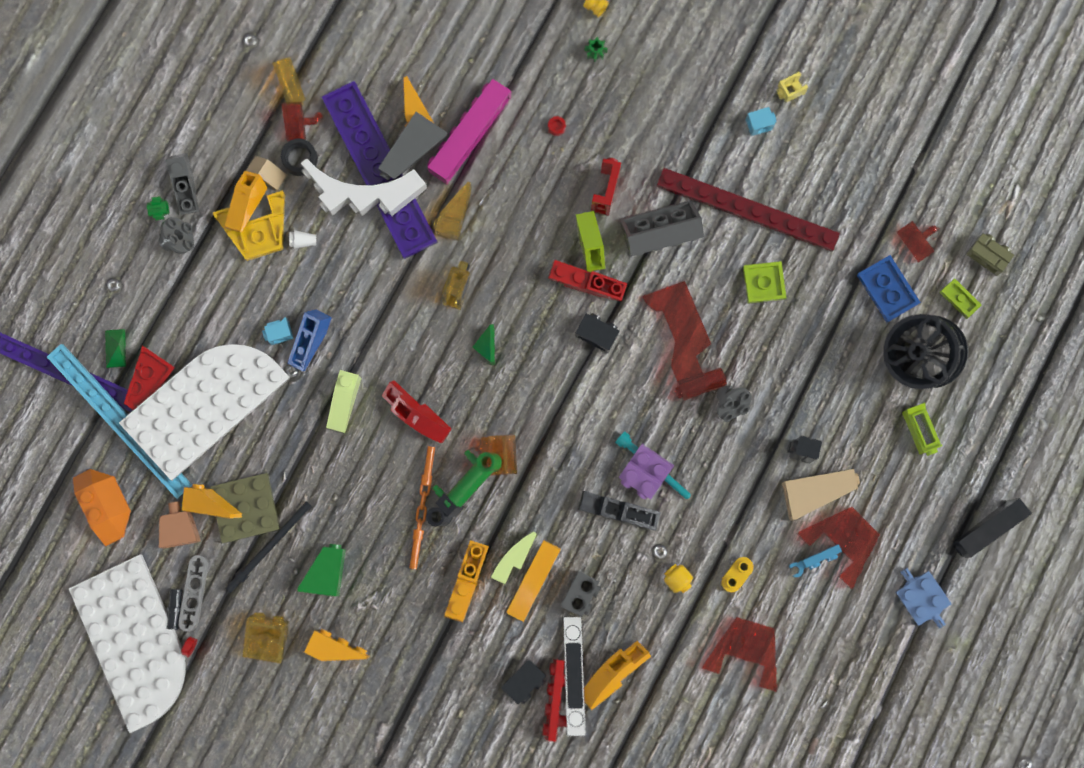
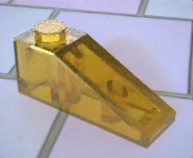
M467 182L440 212L439 218H435L433 229H435L437 236L459 241L472 191L471 182Z

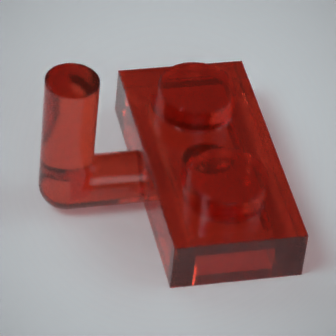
M283 102L281 104L286 141L296 138L306 139L305 125H316L322 118L320 112H317L313 117L304 118L302 102Z
M911 221L897 231V234L916 260L921 262L935 252L927 238L937 233L940 228L937 225H932L924 232H921L915 222Z

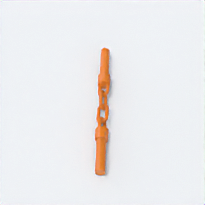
M431 446L427 448L424 474L421 478L420 495L422 497L416 511L417 529L413 530L414 540L410 569H417L420 545L424 531L421 529L427 515L425 503L426 497L430 493L435 447ZM423 486H428L427 493L425 491L422 492ZM420 509L424 510L423 520L421 518L418 520Z

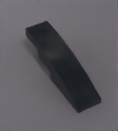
M582 491L578 506L580 511L653 531L657 529L661 513L587 491Z

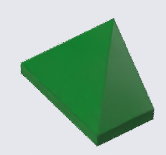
M494 324L488 326L472 347L490 365H495Z
M125 329L105 330L106 368L126 367Z

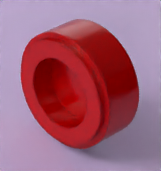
M560 116L550 118L548 121L549 133L554 136L562 135L566 130L565 120Z
M191 636L188 637L181 649V655L190 657L196 647L197 639Z

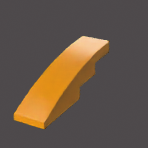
M543 540L506 612L507 614L524 622L561 550L559 547Z

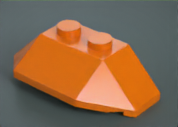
M89 469L73 477L74 494L91 529L101 542L108 546L124 538L131 510L115 476Z

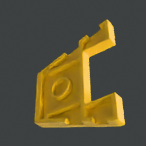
M283 190L267 195L272 214L248 221L242 232L224 227L229 207L213 212L214 217L246 261L283 250L285 193Z

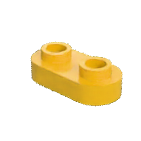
M740 557L736 559L722 577L721 585L725 591H738L753 571V563L749 558ZM742 563H745L747 565V569L745 571L741 570L740 565ZM730 579L735 580L734 586L729 585Z

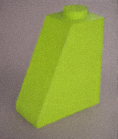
M594 211L576 214L577 230L586 270L591 272L606 269L604 245Z

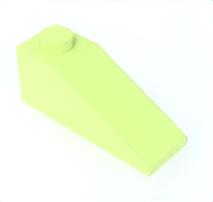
M340 370L334 388L326 428L342 433L346 432L361 382L359 375Z

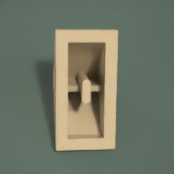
M257 156L254 157L246 170L261 175L265 184L277 191L287 177L286 173L268 159Z

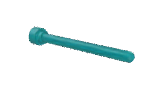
M624 431L615 443L619 447L627 448L635 454L638 447L631 442L630 435ZM669 474L664 481L682 497L689 499L691 497L690 492Z

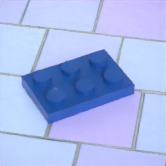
M891 255L857 274V277L886 323L921 303Z

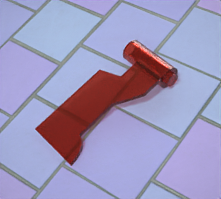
M683 281L642 296L649 308L657 312H663L674 338L675 346L671 368L677 381L675 392L678 399L682 398L685 401L726 386L727 381L720 367L703 373L697 360V356L708 348L711 342L686 282Z

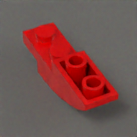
M557 260L553 261L548 279L562 283L565 287L620 302L623 299L627 283L594 271L589 272Z
M395 380L389 382L382 397L392 405L390 411L419 433L436 442L443 443L452 428L426 404L420 405Z

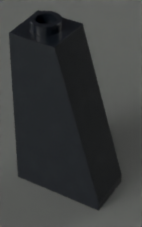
M1020 498L1007 500L953 542L956 545L957 553L962 557L972 558L1029 517L1032 512Z

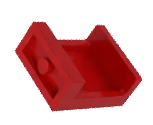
M603 158L601 173L610 175L605 197L593 195L591 211H594V213L606 216L610 214L621 168V162H618L615 158Z

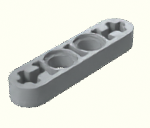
M202 555L193 556L188 566L179 617V627L186 632L195 630L199 624L209 567L208 559ZM200 558L204 565L199 567L198 573H202V576L192 575V572H197L198 568L194 563L198 562ZM194 578H198L201 582L200 587L197 589L191 587V580ZM191 597L197 600V605L193 609L187 605V601ZM185 612H195V615L191 614L190 621H193V625H189L187 628V624H184V621L189 619V614H185Z

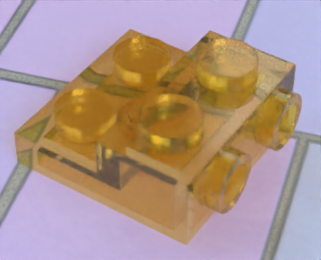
M261 612L250 615L246 621L242 657L281 664L288 636L289 621H285V618L282 616L268 618Z

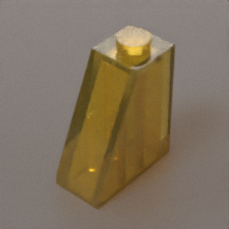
M292 56L272 62L287 105H292L293 108L304 105L303 101L306 100Z

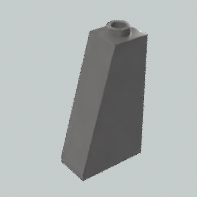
M415 112L379 166L378 170L381 172L379 175L388 181L390 178L396 180L443 141L448 133L418 112Z

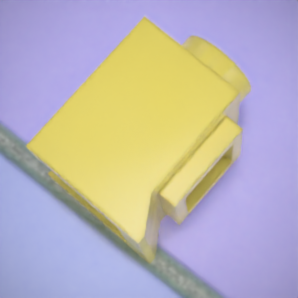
M800 72L780 81L777 86L779 98L784 99L786 103L804 95L808 89L807 84L801 86L799 82ZM790 86L794 90V92L789 93V91L787 90V88Z

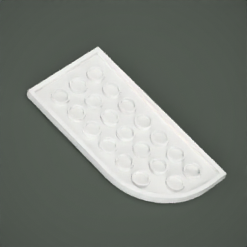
M245 345L214 347L193 359L120 421L119 424L168 478L173 481L286 383L290 377L271 357L255 348Z
M138 555L69 588L129 733L158 720L172 707L181 692L186 668L185 656L181 655L182 646L175 630L166 629L168 613L143 555Z

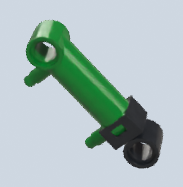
M469 450L465 451V456L473 464L467 473L448 493H445L438 485L433 486V490L439 499L436 502L438 507L429 509L426 515L427 522L431 526L444 527L450 524L452 517H456L462 511L466 501L493 472H497L500 469L502 461L498 454L484 452L476 457ZM488 458L492 461L490 467L487 466ZM438 513L441 514V520H440V521H438V519H437Z

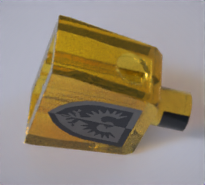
M460 261L458 267H451L442 290L443 305L461 310L470 284V272L468 271L470 264Z

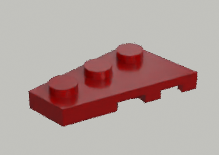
M143 345L124 404L132 410H135L162 387L175 369L174 366Z

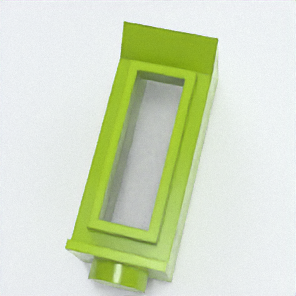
M925 403L903 411L902 414L919 454L926 453L929 456L937 453V448L943 445L939 441Z

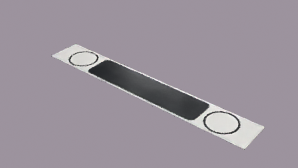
M564 617L567 736H585L581 617Z

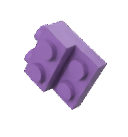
M641 444L619 478L621 479V484L625 487L636 489L639 497L651 500L674 465L644 444Z

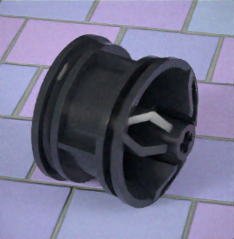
M928 314L911 315L897 322L889 331L883 347L884 362L889 373L899 383L913 389L939 388L950 384L964 370L969 353L966 337L954 322L941 316ZM930 326L936 328L931 335H929ZM915 330L918 333L917 339L911 336V333ZM943 336H945L946 339L944 341L936 344ZM905 342H908L911 346H905ZM949 346L950 352H943L942 348ZM903 351H909L910 356H904ZM940 357L949 358L948 362L940 359ZM916 360L910 367L907 366V363ZM934 364L942 369L938 374L935 373ZM921 368L923 369L922 377L916 374Z

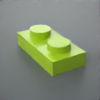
M955 278L939 292L966 319L982 306Z

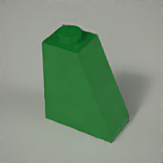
M329 544V547H323L300 583L297 592L339 597L346 550L341 549V545Z

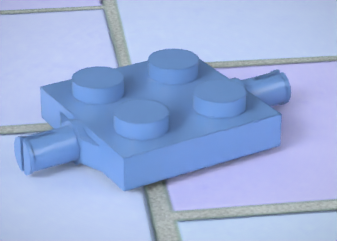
M908 568L902 570L901 573L907 582L895 593L916 624L919 626L925 621L933 619L939 629L945 626L946 623L939 614L950 606L951 602L930 571L913 577Z

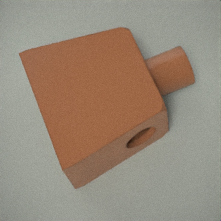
M180 502L168 503L169 514L159 518V548L166 549L201 542L192 513L188 511L181 512Z

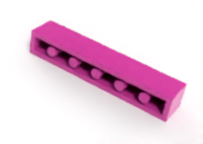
M494 79L483 86L482 94L479 98L476 97L472 101L471 109L468 112H464L460 118V124L452 128L448 140L441 143L437 155L432 156L428 161L429 173L446 185H448L511 99V90Z

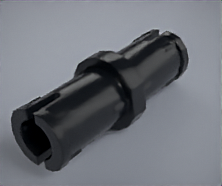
M170 589L169 604L166 607V611H168L166 629H179L182 589Z

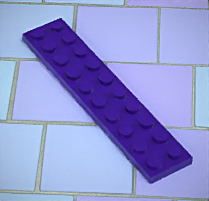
M352 81L322 96L321 98L365 184L378 185L393 181L391 178L388 181L379 175L381 172L378 168L389 153L390 148L356 82ZM415 198L393 216L389 212L385 214L379 207L380 202L377 204L404 259L438 243Z

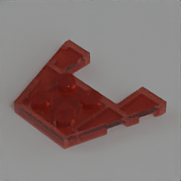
M851 506L796 534L808 546H811L823 533L835 545L839 544L842 552L852 563L838 577L850 589H853L880 534Z
M735 617L702 665V669L720 674L725 654L764 666L759 687L777 692L775 629Z

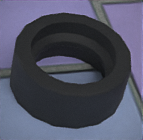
M296 138L287 142L282 148L281 161L290 174L305 176L301 171L304 169L303 167L298 168L290 164V152L299 147L307 149L310 153L309 161L315 167L318 164V155L314 146L309 141Z

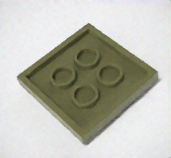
M268 473L210 487V489L214 490L242 513L241 518L216 516L223 544L280 530Z

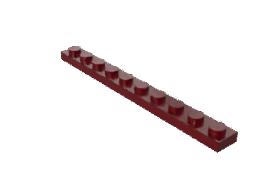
M663 168L657 183L659 188L831 252L834 251L840 235L839 232Z

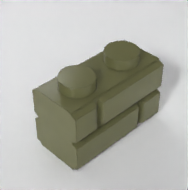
M982 233L975 240L966 255L998 276L1007 267L1014 254L1011 253V249L1006 245H1000L995 242L996 239L992 235Z

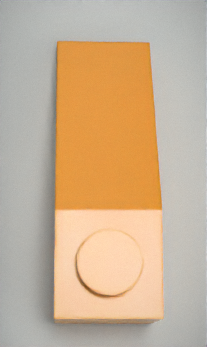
M405 76L404 104L407 124L415 112H418L434 123L408 77Z
M192 484V487H184L182 511L225 518L242 517L241 512L214 490L204 488V484Z

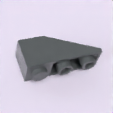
M188 153L169 156L165 161L180 215L198 212L199 206Z

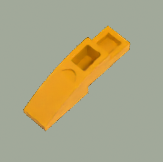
M470 540L444 617L464 622L489 546Z
M638 641L624 652L619 649L597 670L584 687V703L591 710L597 707L622 686L621 681L651 657L650 653Z

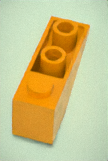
M248 171L243 172L234 189L225 228L237 232L243 231L268 189L261 175Z
M322 628L320 631L315 630L304 653L320 661L369 659L370 655L366 654L367 650L359 646L353 648L348 645L349 641L341 637L337 640L331 637V632Z

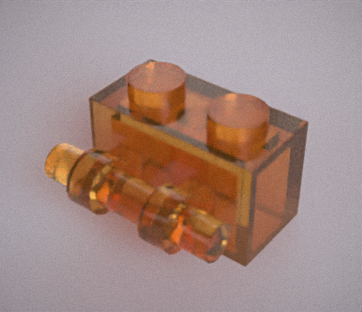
M515 435L481 437L480 451L482 453H496L502 461L500 469L491 475L517 474ZM488 458L487 466L490 467L492 461Z

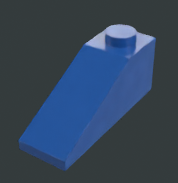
M317 309L304 313L287 364L301 371L306 370L327 333L332 317Z

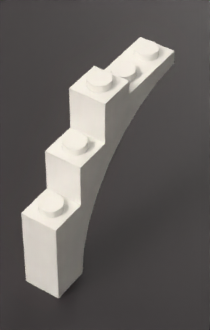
M308 159L301 162L304 168L301 171L308 180L310 178L314 180V187L321 194L319 196L321 200L319 205L326 213L329 211L332 215L351 202L349 206L355 213L359 211L363 216L380 202L379 207L385 214L389 212L393 216L427 189L426 183L414 169L403 177L388 183L353 185L327 176L318 170Z

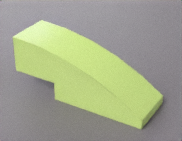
M532 532L515 544L499 562L491 578L506 584L513 567L521 570L537 533Z

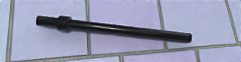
M306 501L255 557L235 574L236 577L226 587L230 593L241 582L244 583L249 577L248 574L312 507L310 503Z

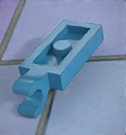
M839 544L834 545L799 562L791 563L788 567H797L798 573L794 574L793 578L800 577L805 568L814 569L820 566V561L825 559L827 562L838 558L837 554L842 552Z

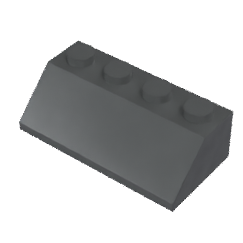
M692 200L619 219L631 256H639L646 252L658 251L665 247L677 246L680 243L696 241L704 237L702 218Z

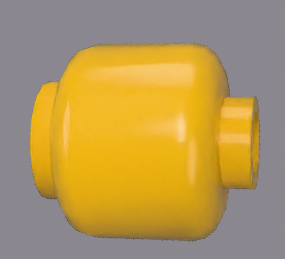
M674 564L664 573V582L674 593L680 591L685 593L692 587L690 582L693 576L684 565L680 564L677 566Z

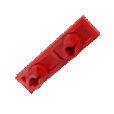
M553 659V663H550L549 675L552 676L551 683L547 685V695H549V703L545 705L547 723L543 724L542 734L547 741L556 742L557 729L559 727L567 728V715H560L559 713L561 690L563 687H566V675L563 672L565 661L561 659Z

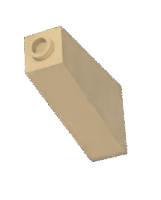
M854 469L783 482L782 486L789 520H796L858 489L860 483L858 474L855 473Z

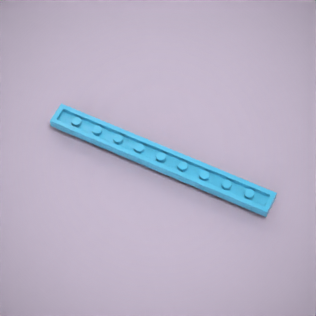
M60 344L47 356L53 365L176 499L183 496L184 487H192V484L182 473L171 481L119 424L128 414L64 344Z

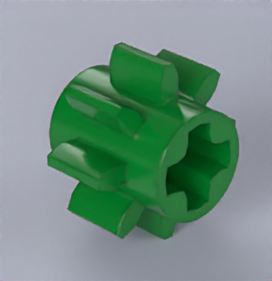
M598 37L594 40L589 39V46H585L584 50L588 52L587 59L591 57L594 59V62L599 58L603 60V53H607L608 50L607 47H604L605 40L600 41Z
M161 196L151 197L152 201L147 203L149 217L153 216V219L156 221L165 220L164 216L169 214L167 200L163 201Z

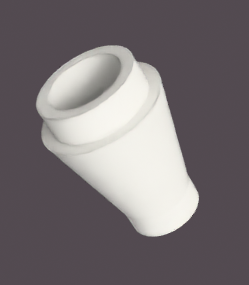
M296 230L289 232V247L297 249L316 246V234Z

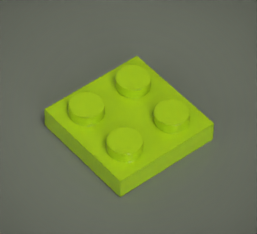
M782 261L743 266L748 304L786 300Z

